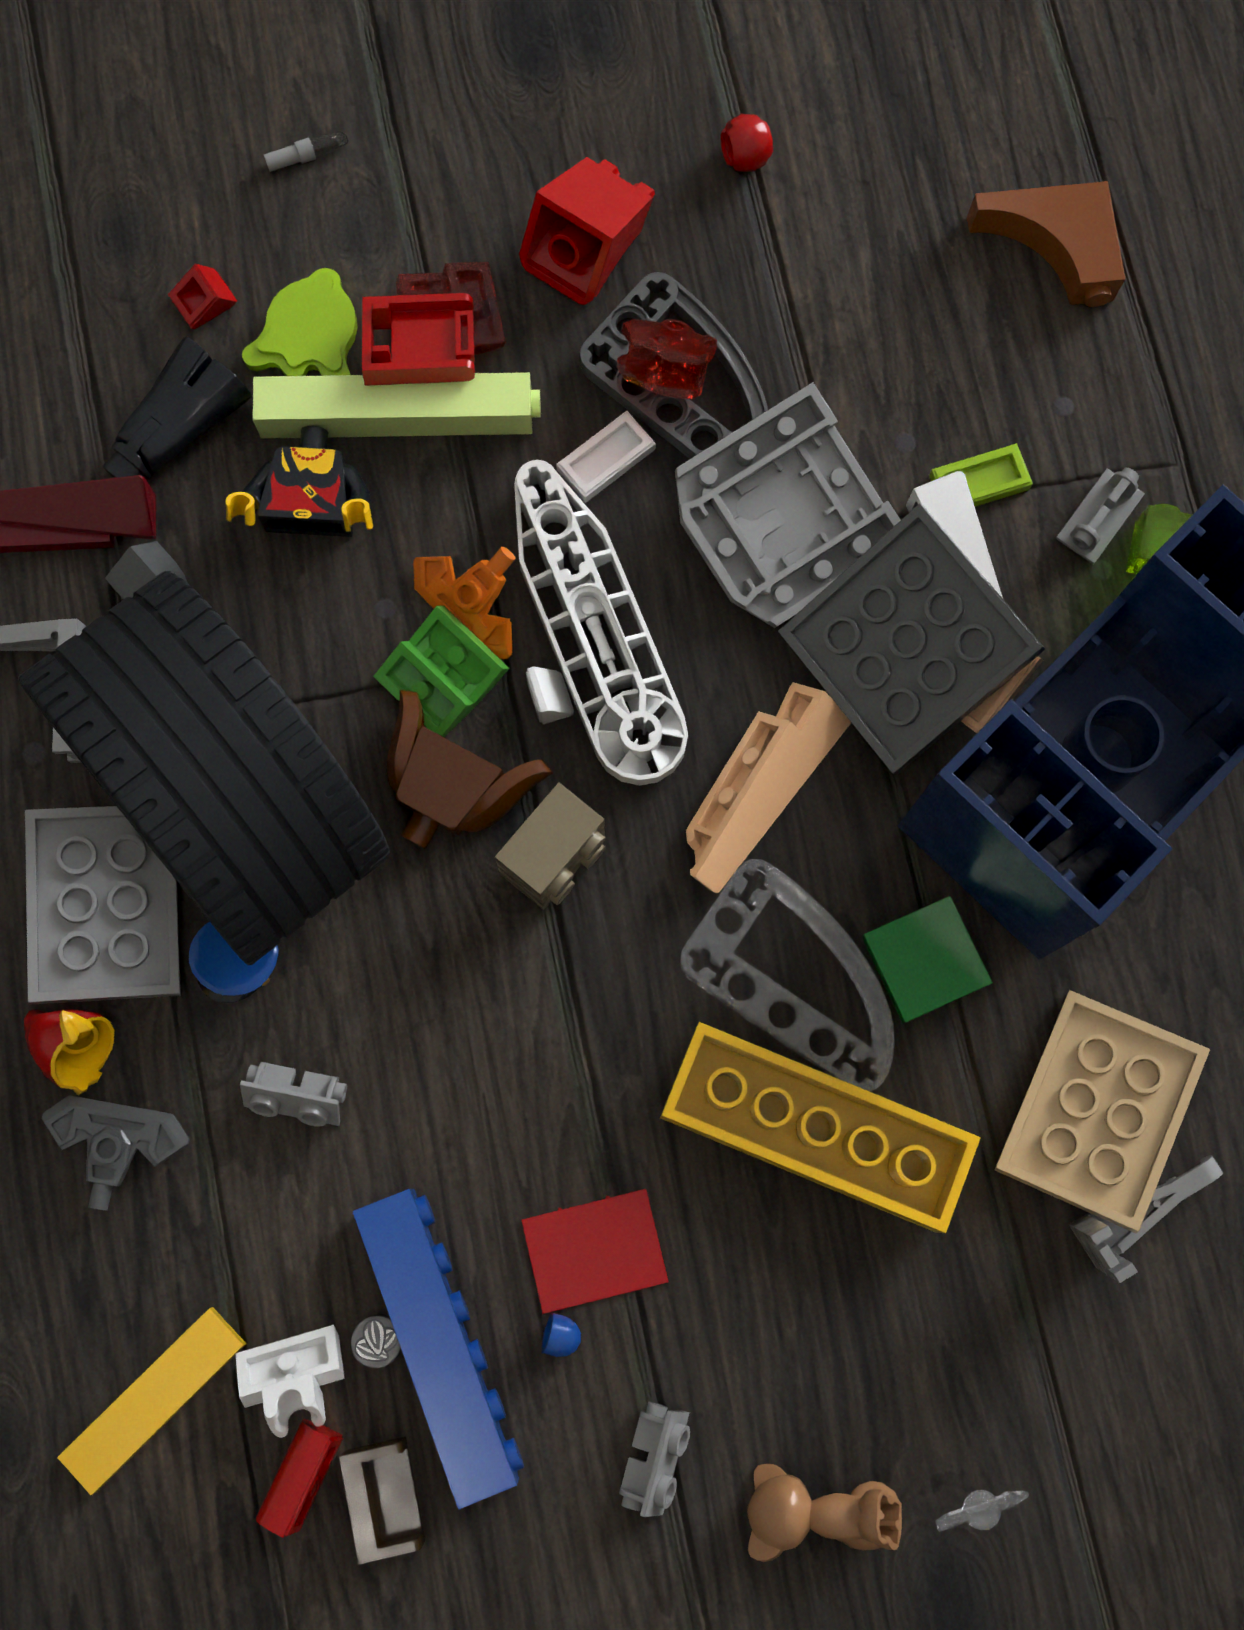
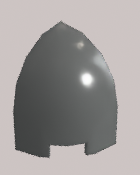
M158 541L130 546L105 577L123 599L126 597L132 598L135 591L163 571L174 572L187 582L185 574Z

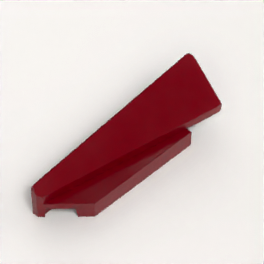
M140 475L0 491V553L115 548V536L156 539V495L145 477Z

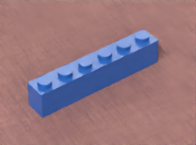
M407 1189L352 1211L458 1510L517 1486L519 1481L517 1471L524 1468L523 1460L515 1439L505 1440L499 1420L506 1418L504 1407L496 1388L489 1391L486 1388L481 1371L488 1369L487 1361L479 1340L469 1341L463 1322L470 1320L469 1311L461 1291L452 1293L446 1273L453 1271L443 1242L435 1245L428 1226L435 1223V1218L426 1195L417 1197L415 1189Z

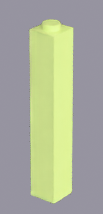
M530 372L475 373L473 380L464 382L366 386L363 375L266 376L253 378V422L261 438H301V429L306 426L324 428L329 432L328 437L532 434V418L541 417L540 389L531 390Z

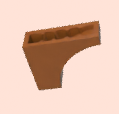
M1108 181L975 194L967 215L969 233H991L1005 236L1021 242L1036 251L1058 274L1064 285L1070 305L1085 304L1088 307H1098L1114 301L1125 281V273Z

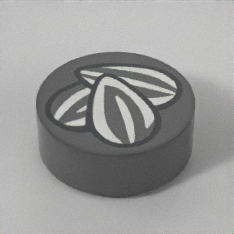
M370 1316L361 1321L353 1331L351 1338L352 1352L355 1358L364 1366L370 1368L385 1367L392 1363L401 1352L394 1327L388 1316Z

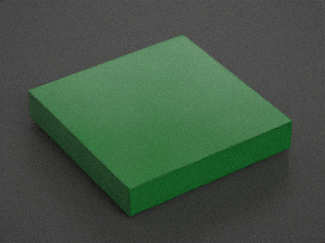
M951 896L861 936L903 1024L992 984L990 976Z

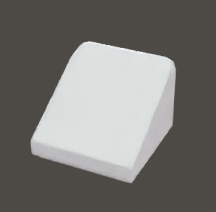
M540 667L527 668V684L539 722L546 724L573 715L574 709L563 675L556 670Z

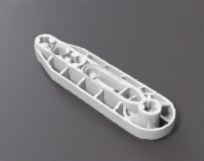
M542 460L529 461L519 469L514 483L520 570L596 757L606 772L621 782L639 786L657 783L672 774L684 758L688 739L685 716L606 528L551 464ZM539 484V487L545 490L546 502L542 505L540 504L538 492L532 485ZM569 501L577 509L578 512H573ZM521 512L524 513L530 528L524 533L522 532ZM553 522L561 523L566 527L564 532L557 535L548 534L543 529L546 525ZM589 523L603 540L606 550L590 554L580 527ZM536 544L547 570L531 578L524 562L523 547ZM568 551L572 567L575 570H579L577 574L571 575L568 569H564L563 554ZM611 561L623 591L607 595L597 568ZM553 585L564 612L548 620L536 589ZM628 602L641 633L625 637L614 608ZM603 614L625 670L619 672L616 670L613 662L615 660L614 653L609 647L598 617ZM580 622H586L599 650L601 661L603 664H607L611 673L610 676L604 679ZM570 626L581 654L565 662L552 630ZM646 643L658 675L642 679L631 652L632 649ZM587 667L599 697L582 704L570 672ZM663 685L668 697L658 691H653V689ZM629 687L633 688L632 690L622 691L613 698L611 697V694L618 690ZM626 701L628 703L631 713L629 712V709L625 703ZM662 705L667 710L658 720L654 713ZM601 710L597 715L593 731L587 714ZM642 729L643 735L648 731V743L639 745L638 738L633 743L631 741L633 731ZM662 734L682 738L681 747L661 745ZM651 759H654L658 769L657 773H651L647 763Z

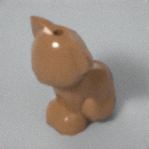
M761 1464L754 1470L755 1492L749 1501L747 1514L752 1529L748 1553L755 1560L761 1562L772 1561L779 1557L783 1551L796 1548L805 1539L810 1529L825 1538L838 1540L850 1548L862 1551L879 1548L897 1550L899 1547L902 1530V1503L899 1501L895 1491L882 1482L869 1481L860 1484L852 1490L850 1495L833 1493L812 1500L803 1482L793 1475H787L777 1465Z

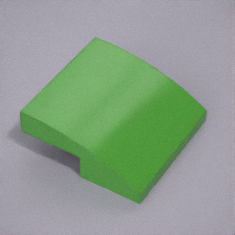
M436 606L410 640L401 641L373 677L398 701H400L399 690L417 692L423 707L424 726L445 737L490 692L509 670V667L445 606Z

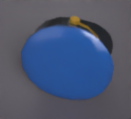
M208 922L197 932L190 945L189 964L192 973L198 979V984L206 996L220 1003H234L249 997L259 987L265 986L270 981L269 976L276 966L279 950L277 945L253 965H247L239 958L211 922Z

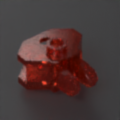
M632 319L623 323L622 333L629 342V349L627 354L617 358L616 367L625 380L665 397L692 400L702 394L707 364L714 358L718 348L715 337L696 333L685 322L674 319H667L662 322Z

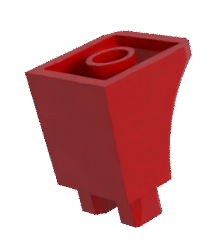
M588 157L584 158L536 192L519 252L522 266L527 272L578 304L586 305L599 294L620 258L642 231L655 195L654 189L643 182L635 183L634 185L630 184L620 177L618 167L605 159L596 163Z

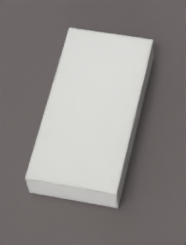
M625 411L556 464L557 471L586 503L652 453L656 448V443L631 414Z

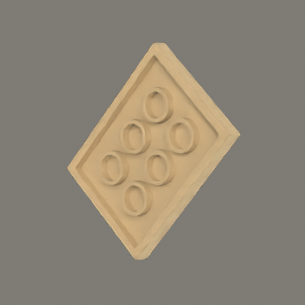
M1069 990L994 1170L1133 1233H1138L1210 1049Z

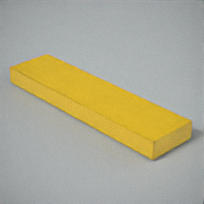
M213 1307L209 1308L57 1458L90 1495L95 1494L247 1343Z

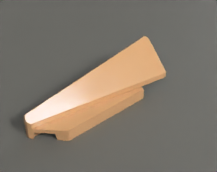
M792 682L776 716L758 711L687 827V843L694 850L696 862L694 867L690 869V875L710 891L719 893L851 724V721L825 691Z

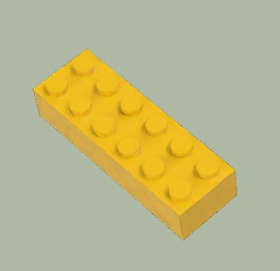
M701 1022L698 1023L660 1116L665 1121L936 1233L947 1232L981 1138Z

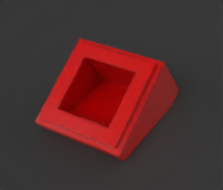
M196 263L168 293V296L191 329H197L230 309L237 302L229 287L214 268Z

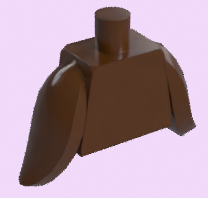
M399 690V712L389 747L386 772L389 786L396 793L395 799L402 806L414 812L401 837L420 848H427L438 826L457 836L463 831L475 833L491 827L503 818L536 784L554 774L543 760H533L521 764L504 774L503 770L498 766L424 727L423 707L418 693Z

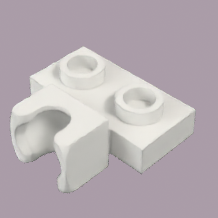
M334 1325L235 1353L239 1398L245 1408L263 1403L265 1419L275 1436L283 1438L287 1435L289 1429L288 1420L297 1410H308L313 1424L317 1427L325 1423L324 1400L320 1386L345 1379L339 1335Z

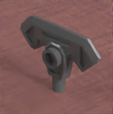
M71 1095L46 1110L42 1116L43 1122L62 1150L87 1140L86 1181L93 1182L88 1208L108 1211L113 1186H121L137 1149L154 1167H157L188 1146L190 1140L174 1114Z

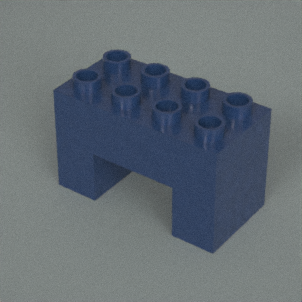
M1222 484L1154 553L1121 594L1015 701L1011 699L935 776L897 825L1038 960L1100 926L1173 849L1165 842L1169 836L1244 759V502Z

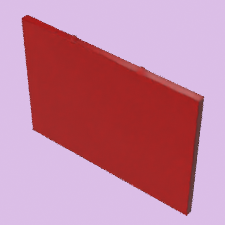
M646 1189L614 1197L606 1196L602 1200L566 1209L558 1208L554 1212L522 1219L543 1314L669 1282Z

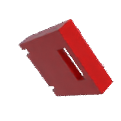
M449 293L362 297V374L365 386L464 382L475 378L473 298L470 294ZM391 329L392 360L389 345L374 346V330Z

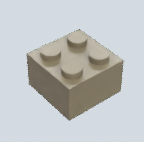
M558 782L495 856L500 875L543 910L551 901L556 905L560 904L574 887L575 883L572 879L577 870L582 865L589 869L606 848L603 845L606 839L605 819Z

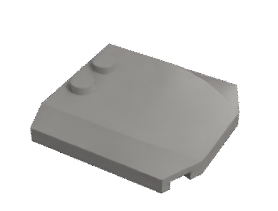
M814 382L678 466L675 470L681 525L730 602L773 628L781 625L801 611L901 521L890 502H882L835 427L838 420Z

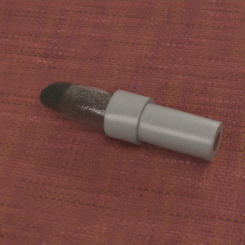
M340 131L313 139L308 137L294 142V145L264 154L268 170L271 172L299 162L303 164L315 160L317 156L332 152L346 145L348 138L345 133Z

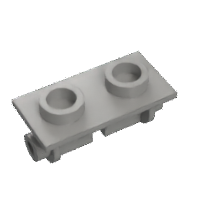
M1127 467L1115 473L1107 468L1056 539L1094 565L1145 493L1138 489L1137 481L1139 475L1133 469Z
M261 1062L259 1066L250 1065L246 1081L241 1080L240 1088L243 1105L256 1114L273 1117L277 1114L296 1117L301 1122L311 1126H324L325 1124L340 1125L339 1103H343L345 1100L347 1084L340 1083L339 1077L305 1071L301 1085L298 1087L293 1086L296 1069Z
M648 1402L646 1411L641 1410L632 1447L649 1452L647 1461L635 1457L628 1458L619 1494L623 1496L621 1505L631 1510L641 1511L640 1516L643 1517L663 1515L664 1509L671 1505L677 1487L676 1478L673 1477L677 1459L685 1452L690 1438V1428L687 1426L689 1412L668 1411V1407L654 1402Z

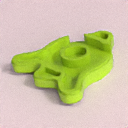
M329 268L318 269L309 277L293 282L280 290L268 308L263 331L255 341L247 345L242 351V358L246 367L254 371L276 367L285 376H306L310 370L319 371L321 376L351 375L347 366V355L355 341L358 328L357 317L350 298L342 289L339 274Z

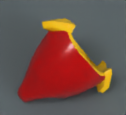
M32 1009L24 1018V1031L28 1049L46 1078L60 1088L72 1089L77 1095L86 1092L90 1085L98 1082L102 1075V1072L99 1070L105 1064L114 1044V1028L106 1017L99 1013L82 1010L45 1012Z

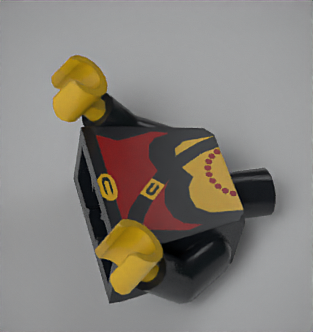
M306 426L301 429L300 448H277L273 460L264 463L242 492H234L226 497V520L230 522L233 517L244 515L245 525L253 526L255 524V513L258 511V518L266 532L353 537L354 523L364 522L366 523L367 530L373 528L370 511L371 493L357 468L346 464L342 452L327 449L329 432L321 427Z

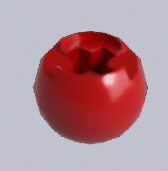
M740 114L729 120L721 132L720 142L727 165L733 166L738 172L756 171L766 165L773 153V140L767 122L761 120L757 115Z

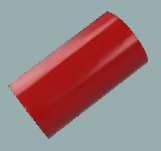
M302 1419L255 1518L262 1527L282 1538L301 1530L343 1440V1434L324 1425L317 1427L311 1420Z

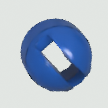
M551 1313L544 1330L541 1352L555 1357H564L574 1353L581 1342L579 1327L571 1318Z

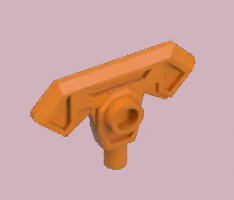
M500 547L490 561H479L457 579L455 578L451 556L416 557L413 561L414 589L433 609L436 606H445L500 659H508L512 655V623L510 618L489 615L488 612L506 582V578L502 574L516 559L514 554L507 548Z

